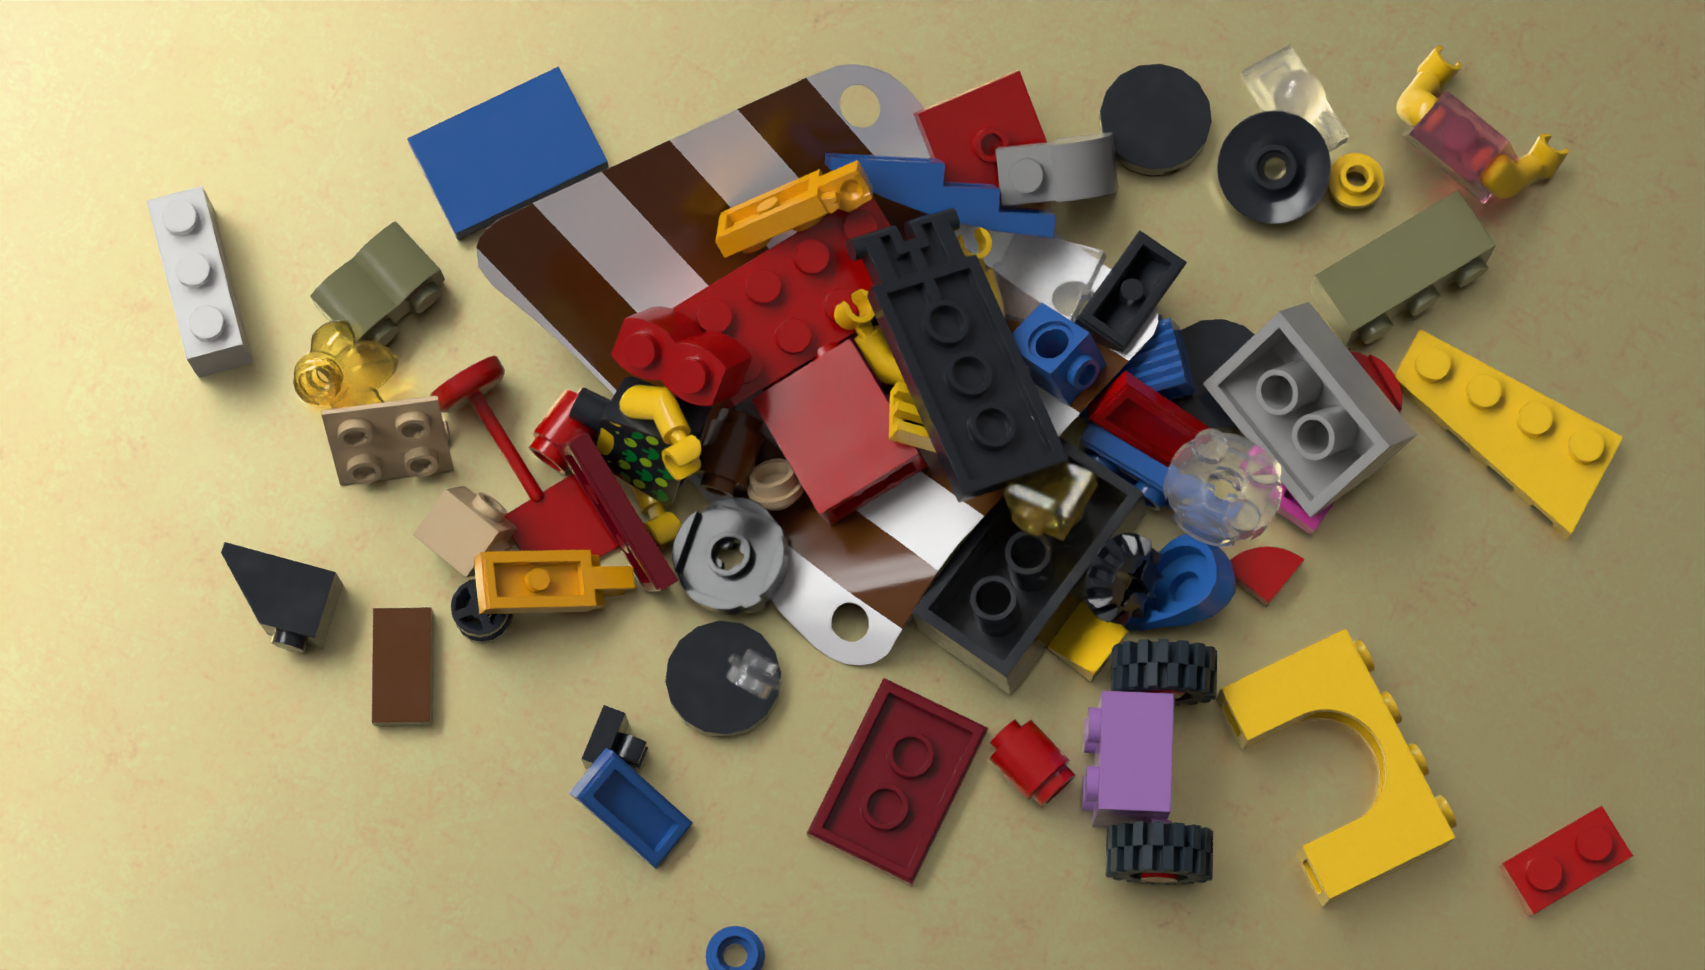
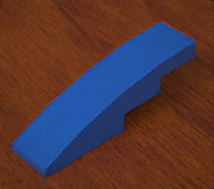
M825 153V165L830 170H836L858 160L873 186L874 193L921 212L932 214L954 208L962 224L982 227L997 232L1054 238L1055 214L1047 209L999 207L1000 189L993 184L944 182L945 163L937 158Z

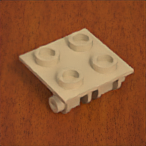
M438 396L321 410L340 485L369 484L378 480L409 476L425 477L434 473L454 471L448 445L450 442L448 422L442 418Z

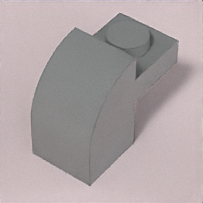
M1113 132L1057 138L1054 142L999 147L996 149L1002 206L1087 199L1114 193L1119 188Z

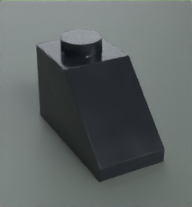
M224 542L221 554L259 624L268 635L273 636L271 643L277 647L298 653H304L307 645L323 650L343 587V583L337 573Z

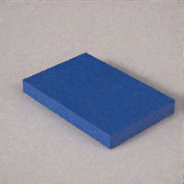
M559 66L407 138L457 240L494 223L505 215L609 168L608 161Z

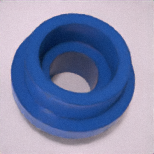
M741 926L723 928L708 943L706 963L709 970H762L764 966L765 951L760 938L748 928ZM733 946H739L747 953L745 963L739 967H731L724 960L726 951Z

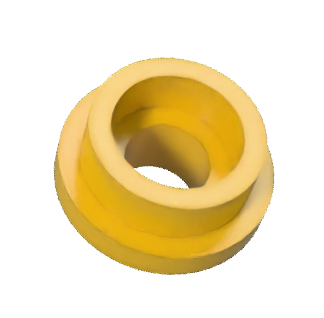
M1348 153L1339 157L1332 164L1327 187L1330 195L1340 205L1351 209L1365 208L1373 204L1380 196L1384 186V174L1380 165L1370 156L1362 153ZM1353 171L1360 172L1364 175L1366 184L1359 187L1353 186L1347 181L1346 175Z

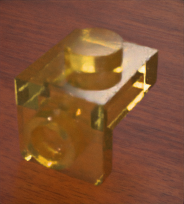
M1067 462L1062 469L1026 480L1023 486L1010 482L1003 493L1012 520L1018 527L1032 535L1040 536L1046 533L1064 540L1098 484L1094 473Z

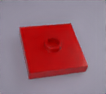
M1018 70L1009 72L913 113L930 158H937L945 163L944 182L993 184L1000 189L996 149L999 147L1047 142L1021 72Z

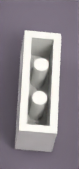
M203 186L147 200L186 359L197 377L253 363L215 211Z

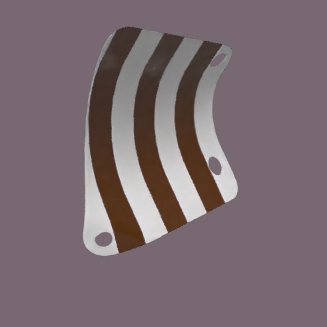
M857 64L832 67L804 78L499 218L487 227L479 238L476 247L478 267L492 286L536 320L575 355L613 394L616 393L623 379L631 376L660 387H666L662 380L642 379L629 373L612 357L611 353L624 319L651 307L673 308L798 232L793 229L772 237L766 246L755 252L743 253L740 251L724 258L715 242L720 213L819 169L823 175L831 172L832 170L825 165V153L930 158L913 114L925 108L906 86L888 72ZM852 85L868 87L879 100V117L869 127L859 128L853 126L845 120L841 113L840 97L844 90ZM873 192L872 196L891 226L895 225L898 228L903 241H908L904 229L905 222L929 215L881 197ZM1001 201L999 203V207L1023 208L1019 204L1002 206ZM960 223L959 230L954 231L956 237L962 234L967 250L977 254L979 248L974 237V230L978 227ZM987 230L992 239V247L988 255L984 257L986 267H993L1004 302L1005 320L1011 333L1021 325L1041 302L1056 311L1053 304L1054 295L1061 287L1072 283L1082 284L1089 287L1095 293L1111 271L1110 268L1071 245L1056 233H1054V238ZM1157 306L1123 354L1096 343L1107 365L1098 374L1094 383L1089 388L1083 390L1069 406L1035 384L1058 437L1154 335L1158 324ZM853 333V334L850 335L849 337L845 338L844 340L840 341V344H842L843 342H845L847 339H849V338H850L851 336H853L855 333ZM808 361L800 367L796 368L791 372V374L808 365L809 363H811V361ZM888 385L883 389L884 393L890 395V391L894 386ZM762 391L757 392L731 408L754 416L763 422L760 435L764 437V441L755 467L771 459L787 460L751 400L761 394ZM720 402L712 405L711 413L705 428L701 445L709 421L712 419H717L719 410L721 408H724ZM910 420L905 421L908 423L925 427L924 424L913 422ZM918 448L929 465L928 467L832 526L819 515L804 490L802 495L790 507L779 511L766 509L788 535V548L790 552L787 574L778 591L771 597V600L787 620L815 648L829 658L848 665L861 666L875 663L888 655L901 630L911 616L913 609L919 603L949 555L1013 485L958 503L936 452ZM691 474L688 476L710 506L716 505L714 501L726 498L702 489L700 487L702 479L696 475ZM747 490L734 491L733 497L750 500ZM844 603H854L861 606L869 618L867 634L856 642H848L841 639L832 629L834 611Z

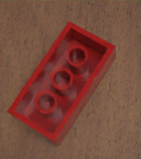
M873 196L872 199L851 212L837 209L832 214H826L814 226L798 231L672 308L690 317L700 327L702 332H719L734 338L752 355V360L739 393L720 401L724 408L731 409L789 372L810 361L816 356L815 352L824 345L831 342L838 343L856 332L855 329L847 330L839 326L834 318V311L838 304L845 301L850 306L852 313L859 317V309L853 303L851 294L860 289L869 292L871 287L874 286L863 260L852 261L846 249L847 239L891 226Z

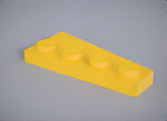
M1419 329L1395 373L1402 393L1444 431H1451L1471 449L1470 454L1486 468L1490 466L1514 487L1512 490L1530 507L1534 505L1554 523L1552 526L1568 539L1623 437Z

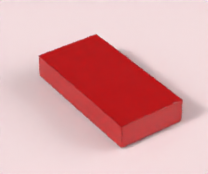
M1127 371L1121 374L1087 405L1088 419L1176 473L1213 441L1212 431L1209 426Z

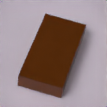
M373 608L372 724L374 726L432 725V608Z

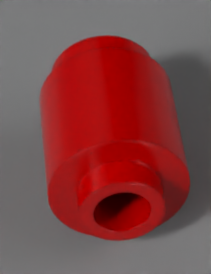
M583 387L577 393L568 389L564 390L532 432L535 439L528 447L539 460L562 475H566L570 468L559 452L558 448L560 447L558 445L573 435L588 432L595 443L597 431L569 418L572 406Z
M1014 719L990 742L996 751L989 760L1027 800L1034 798L1041 807L1055 798L1076 776L1067 766L1070 762L1069 758L1033 720H1029L1021 726Z

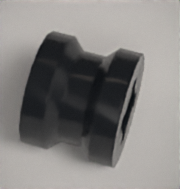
M476 579L469 580L459 586L453 595L451 602L452 618L461 634L471 642L479 644L493 643L502 638L509 630L513 618L512 614H492L490 618L488 617L490 614H479Z

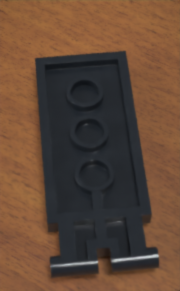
M949 208L906 221L904 229L908 241H903L898 228L893 225L847 239L846 249L852 261L862 259L874 285L869 290L867 298L956 499L960 503L1062 469L1069 459L976 254L965 257L954 233V231L960 228L959 216L954 208Z

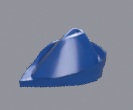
M1184 534L1171 540L1159 552L1162 554V557L1156 568L1164 577L1154 584L1153 593L1156 599L1147 600L1144 603L1143 617H1131L1123 627L1129 631H1143L1162 627L1185 626L1218 614L1230 603L1236 592V577L1231 561L1219 546L1210 540L1200 538L1196 534Z

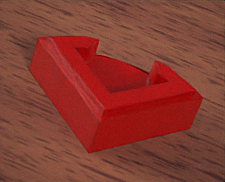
M1263 546L1243 551L1234 556L1230 561L1233 565L1236 583L1267 607L1303 564L1305 559L1283 548Z

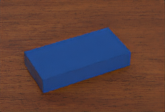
M605 748L569 792L575 800L654 868L659 866L693 824L692 821L633 768L608 748Z

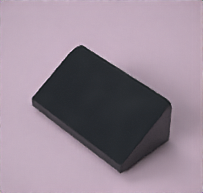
M1139 230L1074 323L1088 331L1094 342L1123 354L1187 262Z

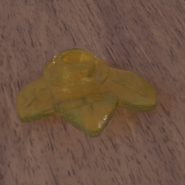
M333 320L324 323L312 335L310 352L301 357L295 365L293 385L297 395L304 402L313 406L330 405L333 409L384 403L378 388L382 387L394 375L399 361L397 356L381 343L369 340L356 342L354 331L347 320ZM318 371L323 373L329 382L322 380Z

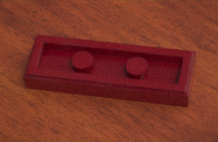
M588 432L575 434L559 444V452L630 566H633V572L644 590L648 592L663 591L677 582V577Z

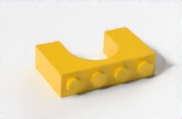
M1343 629L1221 688L1216 698L1242 750L1299 723L1325 720L1339 723L1353 730L1365 741L1372 751L1378 768L1379 784L1376 798L1370 810L1360 818L1303 845L1296 853V857L1322 907L1447 847L1456 838L1452 828L1456 827L1457 823L1448 802L1442 795L1434 797L1424 776L1429 774V768L1422 752L1415 743L1407 745L1397 726V724L1402 722V717L1393 697L1388 691L1379 692L1370 675V672L1375 670V666L1368 649L1360 639L1353 642L1347 629Z

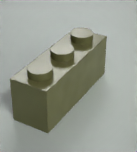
M1459 190L1316 274L1309 293L1345 347L1360 338L1365 344H1369L1392 329L1394 325L1391 320L1407 310L1414 316L1434 305L1441 298L1438 291L1455 281L1460 287L1466 286L1482 276L1489 269L1486 263L1496 244Z

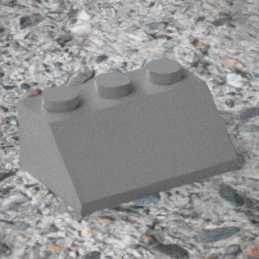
M1309 302L1279 311L1203 383L1310 518L1320 513L1378 471L1417 436L1416 432Z

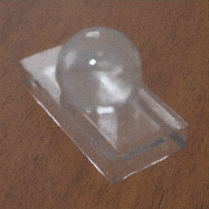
M1291 44L1242 71V80L1263 112L1285 111L1287 115L1295 114L1307 120L1321 134L1329 152L1347 143L1349 135L1326 101L1321 81L1307 71Z

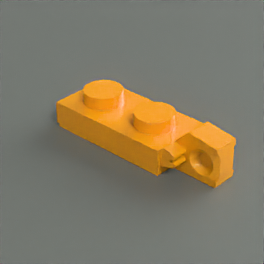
M858 160L824 175L819 169L721 212L715 242L724 258L740 251L743 253L755 252L766 246L772 237L791 229L803 231L814 226L825 214H832L837 209L851 212L872 199L873 186Z
M591 550L480 552L473 557L479 614L589 612L592 609L604 607V598L623 596L628 590L635 589L633 566H601L600 556L591 555Z

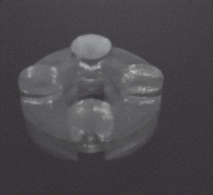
M1205 429L1199 432L1195 439L1185 443L1174 455L1163 483L1165 501L1168 497L1170 506L1175 511L1174 520L1192 538L1212 546H1233L1237 540H1245L1251 536L1252 540L1260 536L1271 524L1281 503L1282 486L1280 477L1282 470L1278 460L1271 454L1266 453L1254 442L1235 434L1222 433L1216 429ZM1226 480L1232 484L1237 495L1229 493L1225 499H1220L1214 495L1216 487L1209 483V481Z

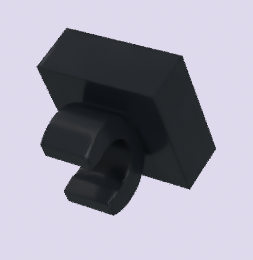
M603 705L581 758L585 769H589L605 748H608L615 752L630 767L640 770L649 748L646 746V741L625 734L629 725L626 713Z

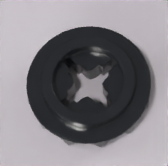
M1122 533L1108 540L1096 553L1087 573L1085 595L1089 609L1098 619L1107 623L1125 626L1131 617H1143L1144 603L1147 600L1156 599L1153 593L1154 584L1164 576L1156 568L1162 554L1152 548V540L1135 533ZM1119 572L1128 573L1129 577L1132 578L1128 588L1122 583L1123 579L1117 576Z

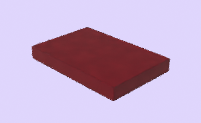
M883 678L807 831V836L912 887L988 732V727Z

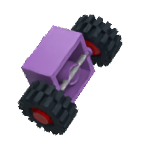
M1141 639L1138 640V643L1125 641L1123 644H1115L1112 647L1111 691H1102L1097 707H1088L1087 718L1084 720L1083 752L1094 753V766H1086V774L1082 780V811H1092V827L1107 828L1105 875L1108 878L1118 881L1126 880V882L1164 883L1165 885H1176V883L1194 884V882L1204 883L1211 881L1213 878V831L1208 827L1201 828L1200 825H1185V823H1172L1171 820H1167L1171 813L1174 706H1180V703L1195 705L1198 702L1207 703L1216 699L1217 650L1213 646H1205L1204 643L1199 642L1189 644V641L1186 640L1169 642V639H1158V641Z

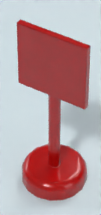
M497 356L485 358L469 366L441 384L430 394L429 397L438 396L442 413H450L470 403L472 404L529 496L530 500L510 511L504 517L517 527L511 538L519 551L591 550V555H599L601 558L618 547L574 474L569 475L545 491H542L483 396L500 383L504 377L505 369Z

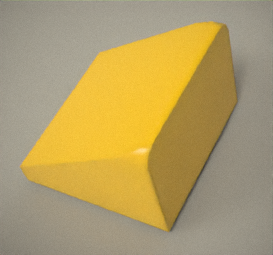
M1081 601L1047 649L1092 682L1112 657V647L1115 644H1122L1126 640L1129 630L1122 625L1107 623L1098 619L1091 612L1089 606Z

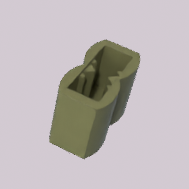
M395 221L375 235L351 260L328 276L313 291L310 297L315 306L361 354L370 347L377 351L387 345L398 333L399 327L396 324L403 316L412 310L416 313H421L429 308L441 295L442 290L439 286L444 282L445 278L441 269Z

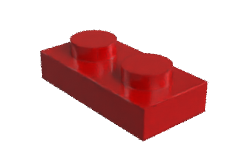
M1601 805L1503 862L1499 868L1527 914L1531 917L1633 857V854Z

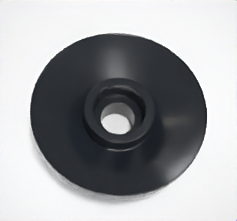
M1285 111L1260 112L1241 121L1227 135L1218 156V180L1226 199L1242 215L1266 224L1287 223L1307 214L1323 197L1331 174L1329 150L1318 130L1302 117ZM1274 158L1283 160L1286 165V172L1279 179H1270L1265 174L1266 163Z

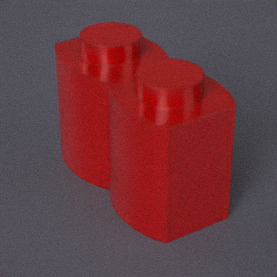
M662 306L651 307L626 317L611 353L614 360L629 373L642 379L662 380L664 385L674 395L686 402L700 406H712L739 393L752 360L750 352L734 338L719 332H702L700 327L687 315L675 309Z

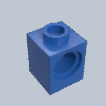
M1043 302L1012 333L1034 384L1068 406L1083 390L1089 388L1094 383L1098 374L1107 365L1088 331Z

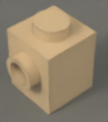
M466 486L445 489L413 535L464 577L475 576L473 557L480 552L511 551L512 546L507 542L517 527L504 518L507 510L497 500L482 492L476 495Z

